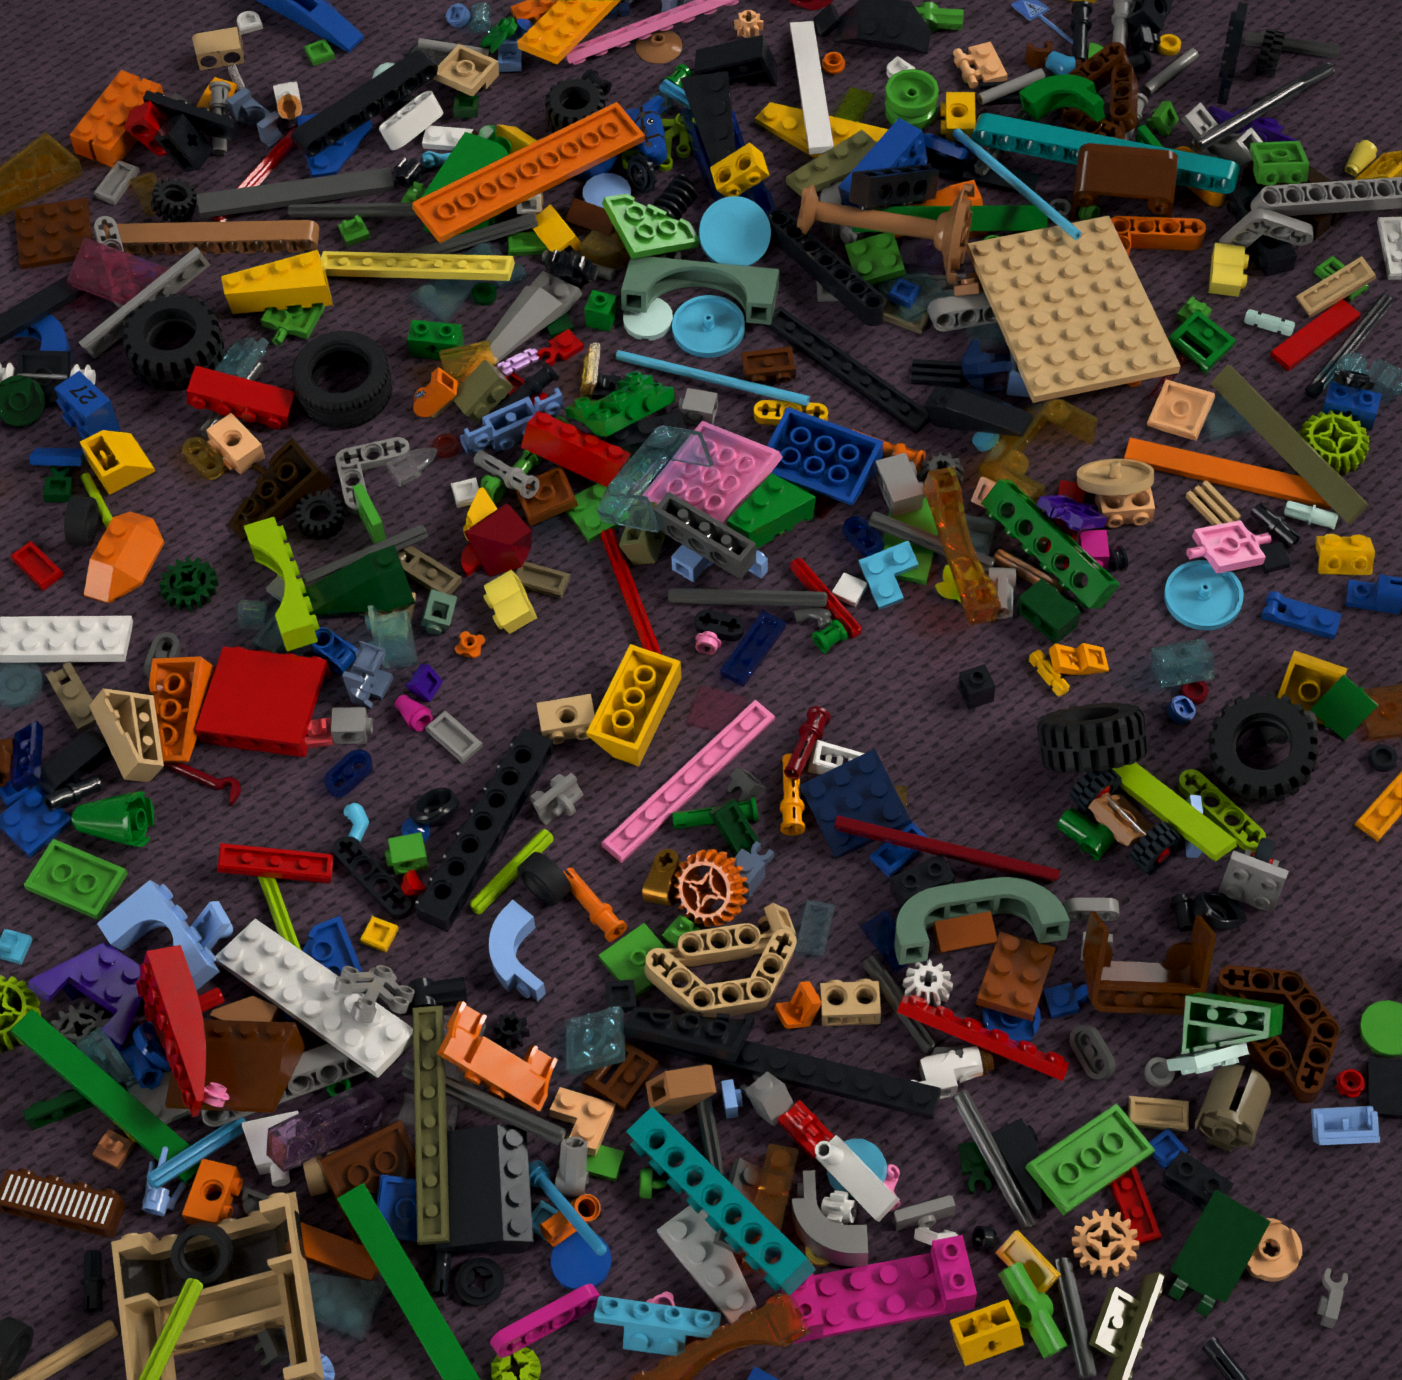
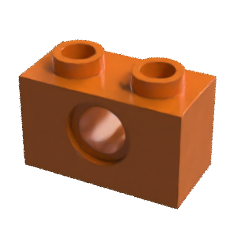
M202 1158L182 1212V1216L187 1224L208 1222L219 1225L220 1221L232 1217L233 1207L231 1203L233 1197L240 1194L243 1185V1179L236 1166ZM221 1192V1196L217 1200H208L212 1193Z

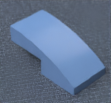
M516 32L510 38L505 39L498 47L499 72L522 71V50L518 49L517 43L521 36Z

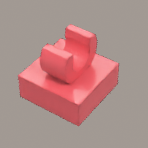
M331 717L310 721L305 737L308 749L334 745L331 735Z

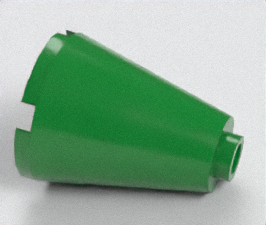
M134 791L77 806L76 810L72 813V824L81 833L132 847H143L149 842L151 837L145 836L148 825L154 826L153 804L150 797H144L145 792Z

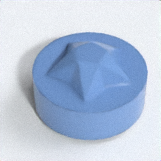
M457 3L447 10L446 20L451 26L461 28L468 23L470 11L465 5Z

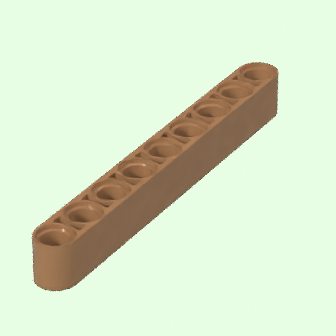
M311 220L117 224L125 256H133V254L158 255V253L182 255V253H189L195 247L202 254L207 252H215L214 254H231V252L255 253V251H263V253H280V251L304 252V250H317L319 239V225ZM105 225L102 230H104L107 240L110 239L109 228ZM108 246L105 249V252L108 251L111 254L119 253V250L114 246Z

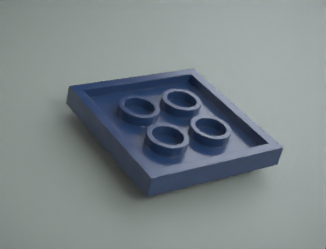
M875 749L799 785L835 859L876 841L834 830L833 827L837 815L896 830L912 823Z

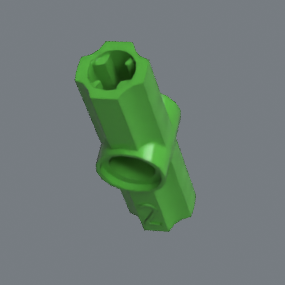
M924 2L919 7H915L930 28L931 33L937 29L962 30L963 9L939 8L933 2Z
M1022 1262L1015 1263L998 1273L1014 1303L1012 1309L1020 1327L1029 1330L1043 1358L1046 1359L1066 1348L1067 1344L1051 1317L1053 1315L1051 1299L1045 1293L1036 1290Z

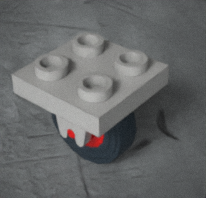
M1262 837L1256 852L1246 849L1245 854L1233 850L1218 893H1223L1230 899L1238 900L1257 909L1273 913L1289 872L1278 867L1280 861L1271 858L1276 842Z

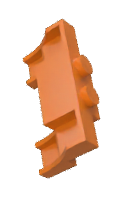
M464 1001L458 1002L445 1027L448 1029V1032L437 1054L456 1065V1069L465 1074L463 1078L475 1085L482 1084L489 1088L487 1092L491 1096L500 1100L510 1098L532 1112H540L548 1096L549 1081L558 1059L555 1057L551 1058L538 1050L537 1046L530 1045L522 1060L484 1036L478 1037L487 1016L473 1010Z

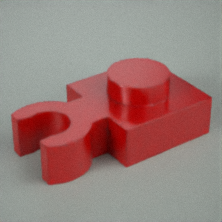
M567 329L548 341L550 348L540 349L537 355L539 359L549 356L550 358L545 360V362L553 366L557 358L560 357L563 361H566L582 351L584 344L570 329Z

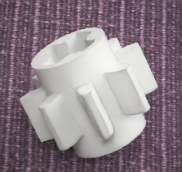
M835 1190L834 1193H830V1197H824L821 1212L832 1222L847 1225L855 1221L857 1203L855 1200L849 1199V1192Z

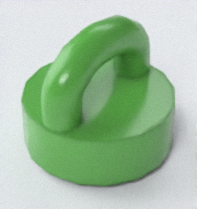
M489 475L484 476L481 480V488L484 487L494 504L498 503L506 493L507 487L504 480Z
M652 1168L640 1169L639 1197L651 1199L652 1189L665 1188L667 1182L662 1179H652Z

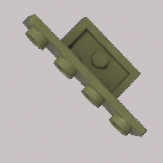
M1156 1272L1144 1275L1136 1298L1117 1287L1109 1288L1089 1345L1114 1359L1106 1380H1131L1135 1358L1142 1350V1339L1145 1330L1153 1319L1152 1311L1155 1302L1163 1290L1164 1274Z

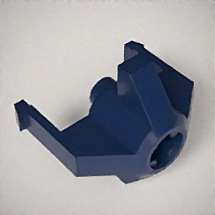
M974 338L961 358L963 377L974 388L983 392L1004 390L1003 385L984 388L983 378L990 377V374L995 372L1012 371L1011 361H1008V354L994 355L980 352L979 338Z

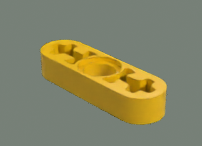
M761 400L754 406V419L762 425L778 426L787 407L800 412L806 411V414L814 416L815 412H818L820 419L828 421V409L821 403L809 402L808 406L788 401ZM764 409L768 410L767 415H762ZM776 410H779V417H776Z

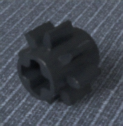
M403 158L393 168L397 172L395 175L396 182L404 188H409L411 184L413 185L414 181L421 183L425 178L421 174L423 166L414 158H409L408 161L406 158Z
M515 1011L511 1015L504 1016L501 1014L500 1023L493 1025L494 1032L498 1034L495 1037L496 1043L501 1044L504 1042L507 1044L508 1050L517 1044L523 1047V1037H530L529 1029L524 1028L527 1025L526 1017L519 1019Z

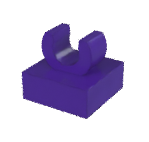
M420 664L417 671L413 672L410 682L406 683L405 686L421 700L431 702L443 680L429 664Z

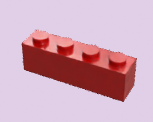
M195 365L187 388V404L196 409L215 411L223 416L232 413L235 417L241 418L246 422L261 423L272 429H287L295 406V392Z
M537 411L528 421L521 448L611 490H615L624 478L631 453L619 446L609 444L595 435L583 432L571 424H566L553 418L550 414Z

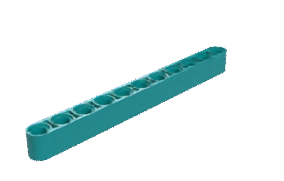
M983 113L978 117L972 134V140L980 146L1075 165L1077 164L1079 148L1087 143L1170 150L1178 155L1177 185L1222 194H1229L1235 190L1240 173L1239 165L1231 160L990 113Z

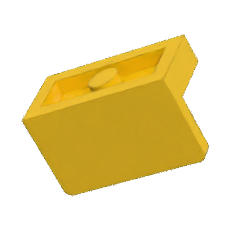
M551 204L536 215L538 226L532 229L550 251L558 250L560 252L569 245L577 252L585 248Z

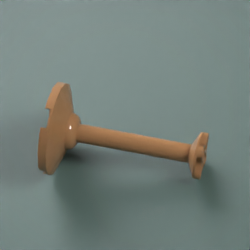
M965 183L949 212L941 213L937 220L878 210H861L858 207L819 201L815 186L811 184L809 188L804 187L802 192L797 227L806 235L815 221L933 240L935 248L942 252L947 284L957 285L960 277L956 276L955 270H959L960 265L964 263L973 213L970 211L972 200L968 199V196L974 197L975 187L973 184Z

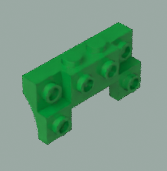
M635 371L626 374V378L617 382V391L597 401L590 400L589 397L577 398L574 400V404L565 408L567 418H573L582 422L595 435L609 436L675 402L673 387L662 386L661 383H653L652 375H642L641 372Z

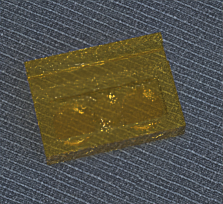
M489 340L439 351L443 371L458 381L457 386L484 359L496 367Z

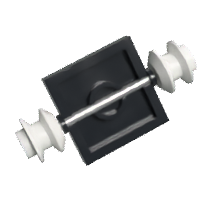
M17 350V370L12 363H8L6 368H2L0 363V383L10 376L22 375L31 378L43 390L45 402H56L58 396L55 387L76 372L80 371L94 385L96 374L95 370H91L90 365H86L85 369L81 370L78 364H75L70 372V351Z

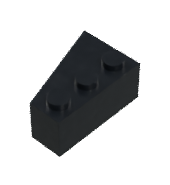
M764 35L696 50V75L728 71L730 86H733V82L748 83V86H755V83H770V86L777 87L778 65Z

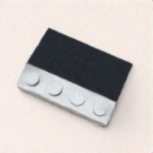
M491 1125L447 1131L450 1243L434 1244V1251L524 1253L533 1242L527 1131L513 1125Z

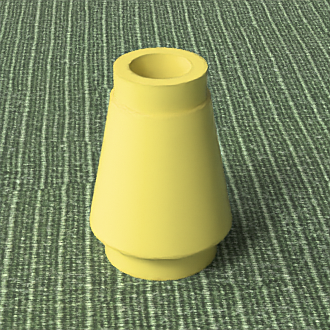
M1368 140L1356 143L1344 168L1345 172L1356 177L1358 173L1376 158V146Z

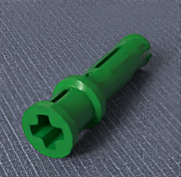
M751 797L750 801L737 802L747 820L758 822L755 797ZM717 807L672 812L674 829L715 824L709 813Z

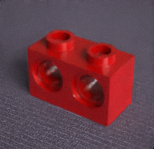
M151 101L131 109L124 128L157 156L167 154L154 139V136L168 116Z

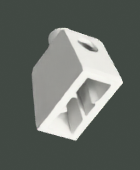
M298 1111L242 1122V1128L259 1174L270 1173L272 1185L276 1187L289 1184L288 1169L301 1166L303 1124Z

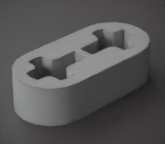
M1071 898L1064 903V908L1070 921H1088L1090 911H1095L1102 921H1115L1120 917L1119 902L1113 898Z

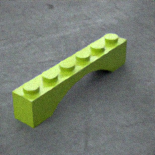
M275 517L245 525L244 529L255 562L263 564L276 572L285 583L284 596L275 617L286 651L288 652L318 642L315 631L320 630L315 614H309V612L313 611L309 596L303 597L302 595L307 592L302 578H296V576L300 575L296 560L290 561L291 558H294L289 542L285 544L283 542L287 540L283 525L277 526Z

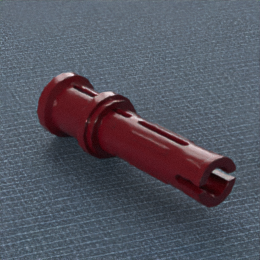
M810 707L807 711L806 722L799 728L800 738L793 750L788 765L784 769V774L790 779H800L816 741H821L823 738V729L829 724L831 716L822 707ZM801 750H804L802 757L798 758Z

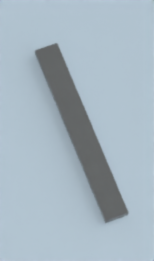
M390 167L201 193L196 194L201 219L286 207L290 204H307L394 191V183Z

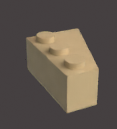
M103 688L90 703L89 707L124 780L150 782L164 766L154 696Z

